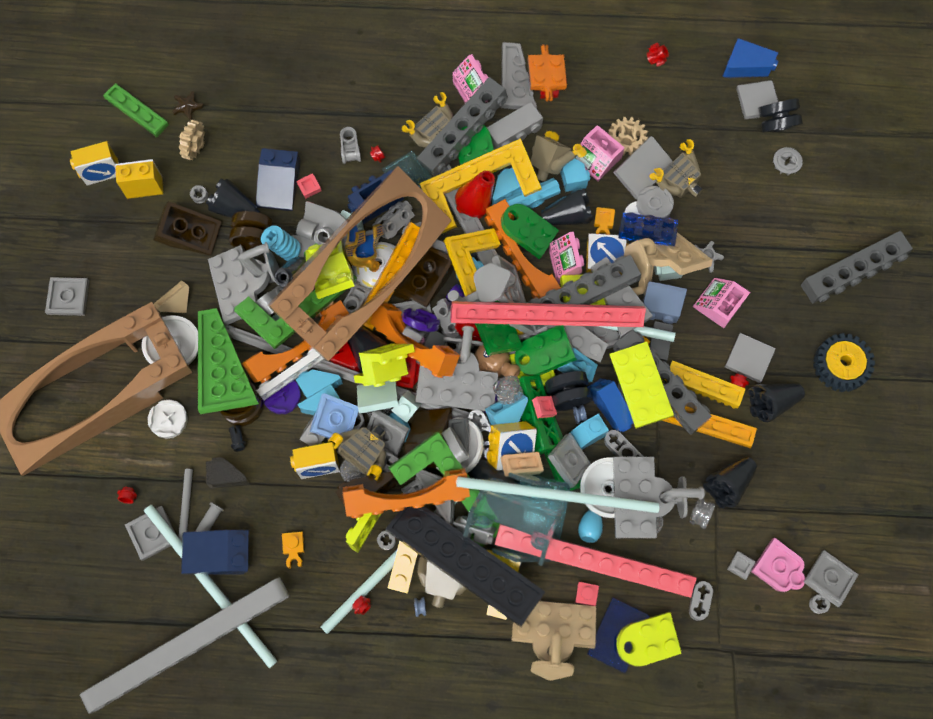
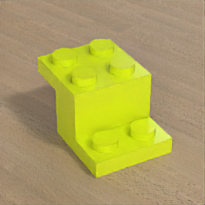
M342 240L335 247L318 276L315 284V293L318 299L355 286L353 271L344 252ZM321 244V245H319V246H318V245H312V246H310V247L308 248V250H305V253H306V261H307L323 244Z
M388 344L359 353L363 373L353 375L355 383H362L363 386L373 385L374 387L385 385V382L389 380L390 382L401 380V376L408 374L405 358L408 357L407 354L415 352L414 345Z

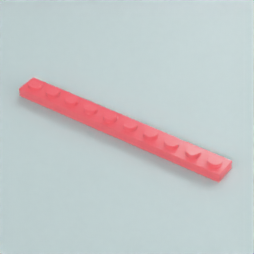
M452 301L450 321L451 323L643 327L646 308L644 306Z
M503 524L499 525L494 542L495 545L687 597L692 596L696 577Z

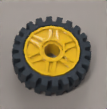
M844 333L838 336L837 334L825 340L817 349L813 359L815 362L813 367L816 369L815 374L820 376L819 380L821 383L824 381L826 387L831 386V390L834 391L839 389V392H845L846 390L850 392L865 384L872 376L875 361L872 360L874 355L870 353L871 348L869 346L865 347L866 342L864 340L860 342L859 337L855 336L852 338V334L845 336ZM840 360H844L847 366H844Z

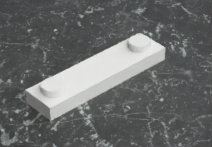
M312 348L307 353V356L271 381L267 380L262 383L256 391L263 400H266L296 379L302 372L309 370L324 358Z

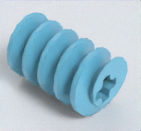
M270 226L262 233V244L267 242L269 249L284 260L289 261L292 258L298 257L301 249L300 243L278 226Z

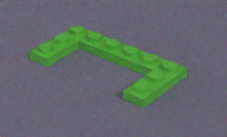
M353 274L355 283L357 281V277ZM314 290L300 303L299 307L309 317L313 318L346 290L321 299L317 298ZM249 296L234 307V312L274 349L295 333L281 318L277 321L271 318Z
M436 432L388 467L398 483L402 485L432 462H434L443 476H445L444 471L463 469V467L454 457L440 433ZM469 489L470 497H466L461 503L475 522H487L492 527L497 528L493 534L495 538L501 522L479 490ZM474 533L471 534V540H474ZM475 542V543H477L478 545H480L481 547H483V546L485 545V544H482V543H479V542Z

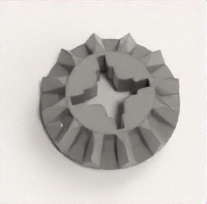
M781 148L775 153L773 163L775 169L780 171V174L787 173V175H790L792 173L795 174L801 168L803 160L800 153L795 149ZM790 157L789 164L785 166V161Z

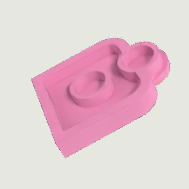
M772 538L751 572L779 592L790 589L797 590L805 584V576L802 573L804 569L802 558L776 538Z

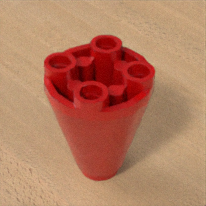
M487 170L482 171L457 190L455 203L459 213L477 218H482L486 214V209L491 204L495 183L493 173Z

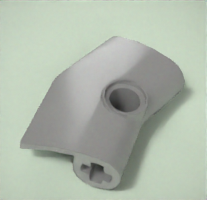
M306 201L304 218L300 220L296 234L316 241L317 244L321 245L326 241L323 238V232L327 233L329 238L346 219L335 210ZM346 234V235L344 236V238L342 239V242H343V245H344V252H345V243H346V240H347V234Z

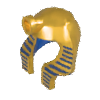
M382 224L374 225L373 234L365 235V230L358 231L357 225H355L347 233L345 243L346 257L351 265L359 268L367 267L370 271L376 272L380 264L378 261H375L377 257L375 248L380 236L384 234Z

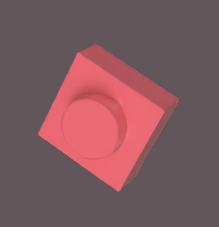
M313 173L296 181L305 199L321 192V187Z
M540 396L532 399L537 418H549L557 415L552 396Z
M578 582L575 603L596 606L599 586Z

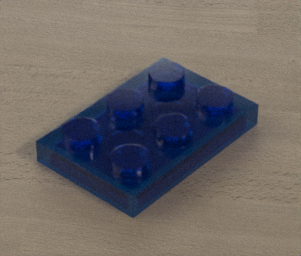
M623 212L618 239L637 241L649 238L655 244L675 246L678 220L670 217L661 218L653 215Z
M612 598L596 633L595 648H589L587 655L622 673H626L629 664L622 660L618 654L616 646L618 634L626 625L650 618V616ZM629 641L624 644V651L626 653H630L632 650V644Z

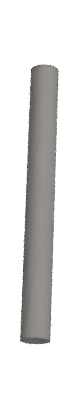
M185 469L178 536L181 541L182 533L187 532L192 469Z

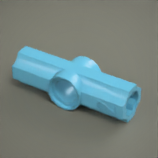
M552 178L541 183L542 190L525 197L523 191L505 200L509 206L522 204L532 209L541 205L544 200L560 194L561 190L557 180Z

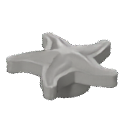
M713 241L704 249L698 248L712 259V265L708 267L710 273L713 272L714 261L723 260L724 256L712 249Z

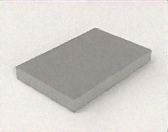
M650 136L613 173L637 200L643 189L652 186L657 181L650 179L651 173L656 174L654 169L661 168L664 171L673 161L657 141Z

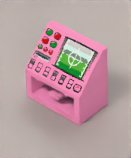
M472 54L453 72V83L465 103L488 79V76L481 71L479 61L475 60Z
M597 125L580 144L586 149L587 154L582 158L576 155L575 159L584 163L585 169L589 170L590 175L599 181L622 158L625 147Z
M569 232L551 242L549 246L551 263L558 284H561L560 277L562 275H580L582 273L584 260L583 256L579 255V239L575 238L574 232Z
M714 278L693 307L722 328H725L750 292L734 281Z

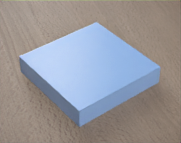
M323 393L310 432L330 438L334 433L340 434L352 430L359 412L358 406Z

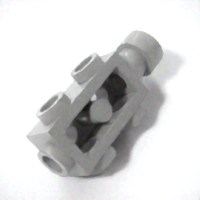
M406 200L403 203L398 202L391 206L389 211L382 217L377 218L373 226L380 224L382 220L384 222L382 224L384 234L380 237L392 238L401 227L409 224L410 219L415 216L411 211L412 206ZM373 229L368 230L365 235L373 234Z
M446 298L441 299L432 310L437 317L436 320H440V325L443 328L442 334L450 338L463 339L455 329L456 323H451L450 321L452 303L448 302Z

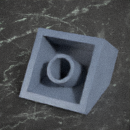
M649 281L642 298L643 304L653 315L649 320L659 319L668 324L677 323L687 289Z

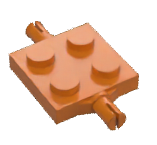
M542 45L541 55H528L530 90L545 91L546 101H552V91L566 90L567 87L564 55H551L548 51V45Z

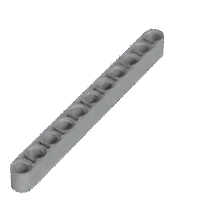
M277 578L81 693L80 697L88 713L91 714L287 599L290 595L282 580Z

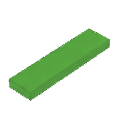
M116 83L103 95L106 100L156 137L169 125L166 120Z

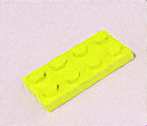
M647 342L610 354L635 429L674 416Z

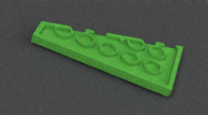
M217 308L198 311L199 413L205 414L259 404Z

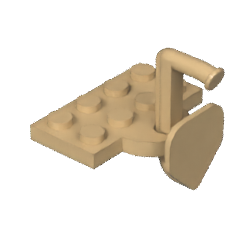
M667 224L637 232V241L625 247L624 256L631 255L641 273L638 287L632 288L636 295L644 294L648 282L652 281L654 266H670L679 275H685L711 267L712 265L710 257Z
M539 601L522 627L513 622L512 641L532 643L533 651L541 660L532 663V673L547 680H556L573 675L574 666L563 662L567 661L572 655L574 647L595 648L596 606Z

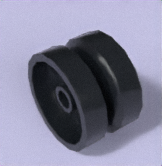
M795 98L758 107L760 117L772 116V119L761 123L763 133L786 130L792 126L803 124L801 114L789 115V112L800 108L799 99Z
M567 372L554 376L545 382L547 394L552 395L556 412L572 410L575 406L579 408L580 405L584 406L593 400L591 390L586 388L588 385L586 372Z

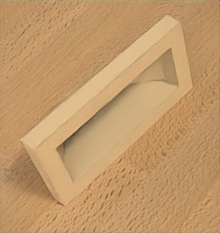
M181 280L154 303L155 307L160 312L186 313L189 286Z

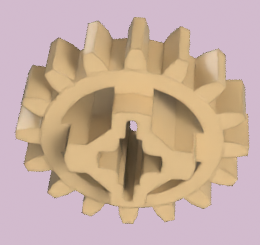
M623 117L622 122L617 119L616 124L612 123L611 129L608 132L612 138L625 147L623 155L626 152L631 155L648 138L646 137L647 131L644 130L645 125H639L640 120L633 122V117L630 120Z
M188 121L184 131L180 133L179 149L181 150L180 155H182V158L193 160V158H196L197 153L199 154L200 149L203 148L205 131H203L204 126L202 122Z

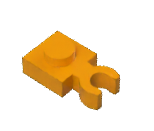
M596 208L594 227L599 228L595 234L604 233L605 235H610L609 229L613 228L615 209Z
M303 532L283 533V554H289L286 560L287 567L291 568L293 560H297L298 567H302L303 562L299 557V553H304Z

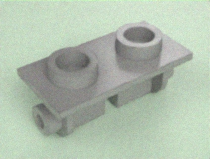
M458 516L454 521V528L468 538H471V534L474 533L473 541L485 545L492 544L493 534L497 528L492 527L490 523H478L467 516Z

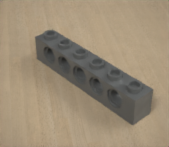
M488 77L417 157L420 165L434 176L442 174L446 170L447 165L458 157L461 149L466 147L470 143L471 138L482 130L486 121L494 116L495 111L506 103L508 98L506 89ZM480 113L478 116L473 117L474 114ZM451 140H455L454 143L448 144ZM444 153L441 157H437L438 154Z
M899 231L813 274L803 281L801 287L812 304L817 301L822 303L829 299L831 294L835 293L838 295L846 290L847 286L851 285L853 287L859 284L864 277L869 279L876 275L878 270L883 269L885 271L892 267L894 262L898 261L900 263L906 260L913 248L903 233ZM839 274L843 275L845 279L840 278ZM823 282L827 283L829 287L824 286Z
M631 255L626 257L620 256L614 263L610 265L604 264L597 271L585 273L579 280L575 282L569 281L558 290L552 289L545 294L546 296L540 299L538 297L534 298L528 303L590 305L640 281L641 273ZM619 271L622 273V276L614 277L612 273ZM603 280L605 284L598 286L595 284V281ZM580 288H585L588 292L579 294L577 291ZM563 296H567L570 298V301L563 303L560 299ZM534 325V326H535L536 330H539V329H541V328H543V327H545V326H547V325Z
M632 329L615 343L613 350L617 352L644 343L645 340L640 333H636ZM650 346L649 348L660 378H665L668 382L663 384L674 417L692 435L712 417L710 410L704 404H700L695 393L683 385V380L670 371V366L665 361H661L655 349ZM672 392L679 393L681 398H674ZM685 407L693 408L694 413H687Z

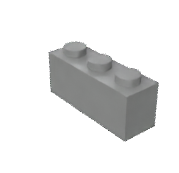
M532 102L490 125L487 129L492 136L494 149L496 150L520 138L524 140L530 133L538 132L542 127L543 117Z

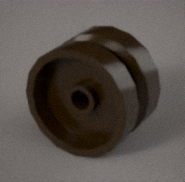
M242 211L233 214L231 220L232 229L229 234L230 245L233 247L242 245L245 251L262 245V233L268 227L273 226L272 219L264 214L252 211Z
M251 382L250 385L259 404L219 411L232 425L246 426L252 424L263 411V400Z

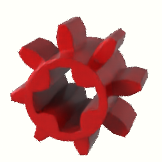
M659 43L652 45L649 48V52H647L648 61L651 64L656 63L657 67L665 64L666 58L669 57L666 46H660Z

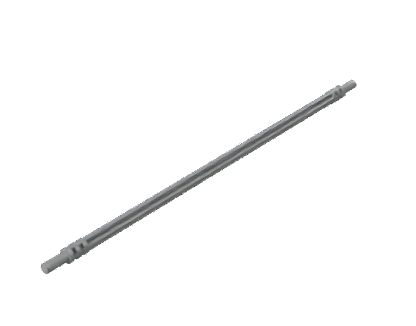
M224 323L229 337L274 354L292 349L282 344L274 349L262 337ZM303 352V353H302V355H303L302 358H304V357L307 356L308 354L305 353V352ZM324 359L312 367L323 372L337 374L340 378L355 383L353 375L360 374V372ZM396 386L398 399L409 391ZM422 403L420 406L428 410L452 408V419L459 417L468 419L470 412L456 407ZM473 414L474 418L472 421L477 422L480 429L487 427L486 423L481 424V416Z

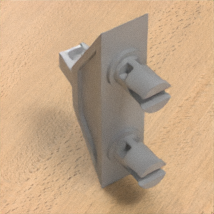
M421 470L415 474L416 480L401 488L404 494L415 492L436 483L441 477ZM447 500L444 504L435 505L436 511L434 514L454 527L455 502Z

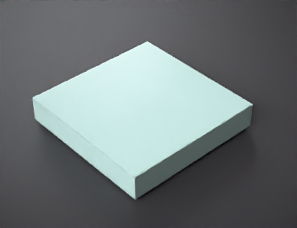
M386 381L385 385L379 387L358 385L359 413L397 407L396 381Z

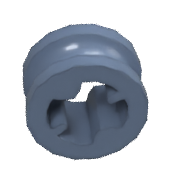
M580 405L579 408L573 407L576 423L580 424V421L585 422L587 416L584 406Z
M424 597L420 600L414 598L416 617H419L420 614L426 616Z

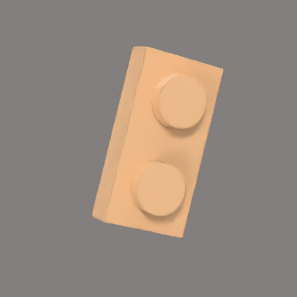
M539 452L503 455L500 458L505 477L540 474L544 471Z

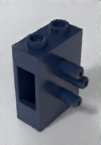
M392 170L379 178H376L374 175L370 176V183H363L360 189L358 186L352 188L353 193L348 196L349 204H347L351 211L349 212L350 214L387 178ZM404 197L396 199L369 214L362 220L363 225L387 211L391 206L403 201Z

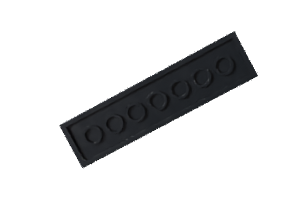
M404 507V510L399 511L386 528V531L519 627L523 626L545 594L544 590L426 507Z

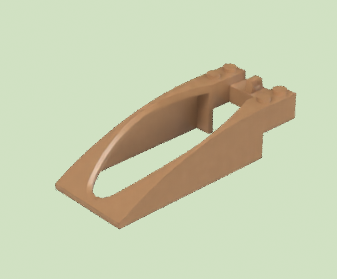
M397 166L292 276L293 279L267 306L318 354L329 361L402 282L451 222V219ZM409 196L416 198L422 205V221L414 246L404 265L368 303L345 316H334L336 320L324 331L299 305L313 291L318 276L335 247L355 225L375 210L401 197Z
M150 302L58 355L0 399V434L20 474L24 476L163 399L160 390L191 374L192 371L158 309ZM149 336L161 359L141 369L135 378L106 406L80 423L51 436L25 443L18 442L15 439L13 429L16 419L33 392L123 343H126L134 352H138L134 343Z

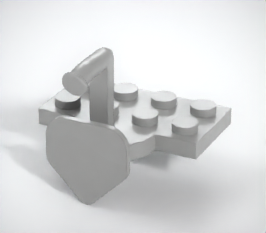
M267 242L247 251L240 245L208 259L223 322L229 325L242 319L234 312V307L248 296L256 302L258 300L257 294L261 293L268 283H276L274 276L280 267L269 250ZM264 253L266 263H262L253 257Z
M499 255L492 258L493 264L489 263L475 272L474 283L476 292L465 297L459 296L456 290L448 293L450 301L494 302L499 300L500 303H526L516 266ZM509 324L526 335L535 333L533 325Z
M464 326L462 328L464 331L463 339L443 338L445 342L456 344L454 351L460 355L452 377H435L432 375V371L420 365L415 402L485 411L486 408L495 403L498 373L479 371V363L470 352L471 346H483V342L472 341L473 327Z
M613 457L614 497L659 503L658 513L614 507L615 538H657L656 518L663 517L669 513L674 504H677L680 518H685L687 516V498L703 499L705 495L704 488H687L685 477H680L677 488H672L664 479L655 477L654 457Z

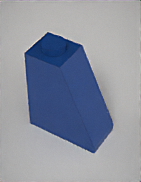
M737 39L723 77L769 76L770 71H775L778 60H776L778 52Z
M600 378L586 387L591 390L594 403L614 430L624 432L632 427L633 420L628 406L614 381Z

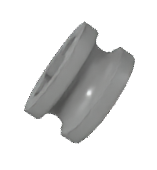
M198 185L191 189L190 196L195 203H203L207 200L208 193L203 186ZM200 192L202 197L199 198L196 193Z
M383 531L378 535L377 542L381 549L390 550L395 546L396 539L387 531ZM385 535H388L389 539L392 540L391 544L388 543V546H385L384 542L381 541L382 537L385 538Z
M818 594L810 599L809 607L814 613L822 614L829 610L830 601ZM821 599L824 608L821 607L818 609V604L815 603V601H819Z

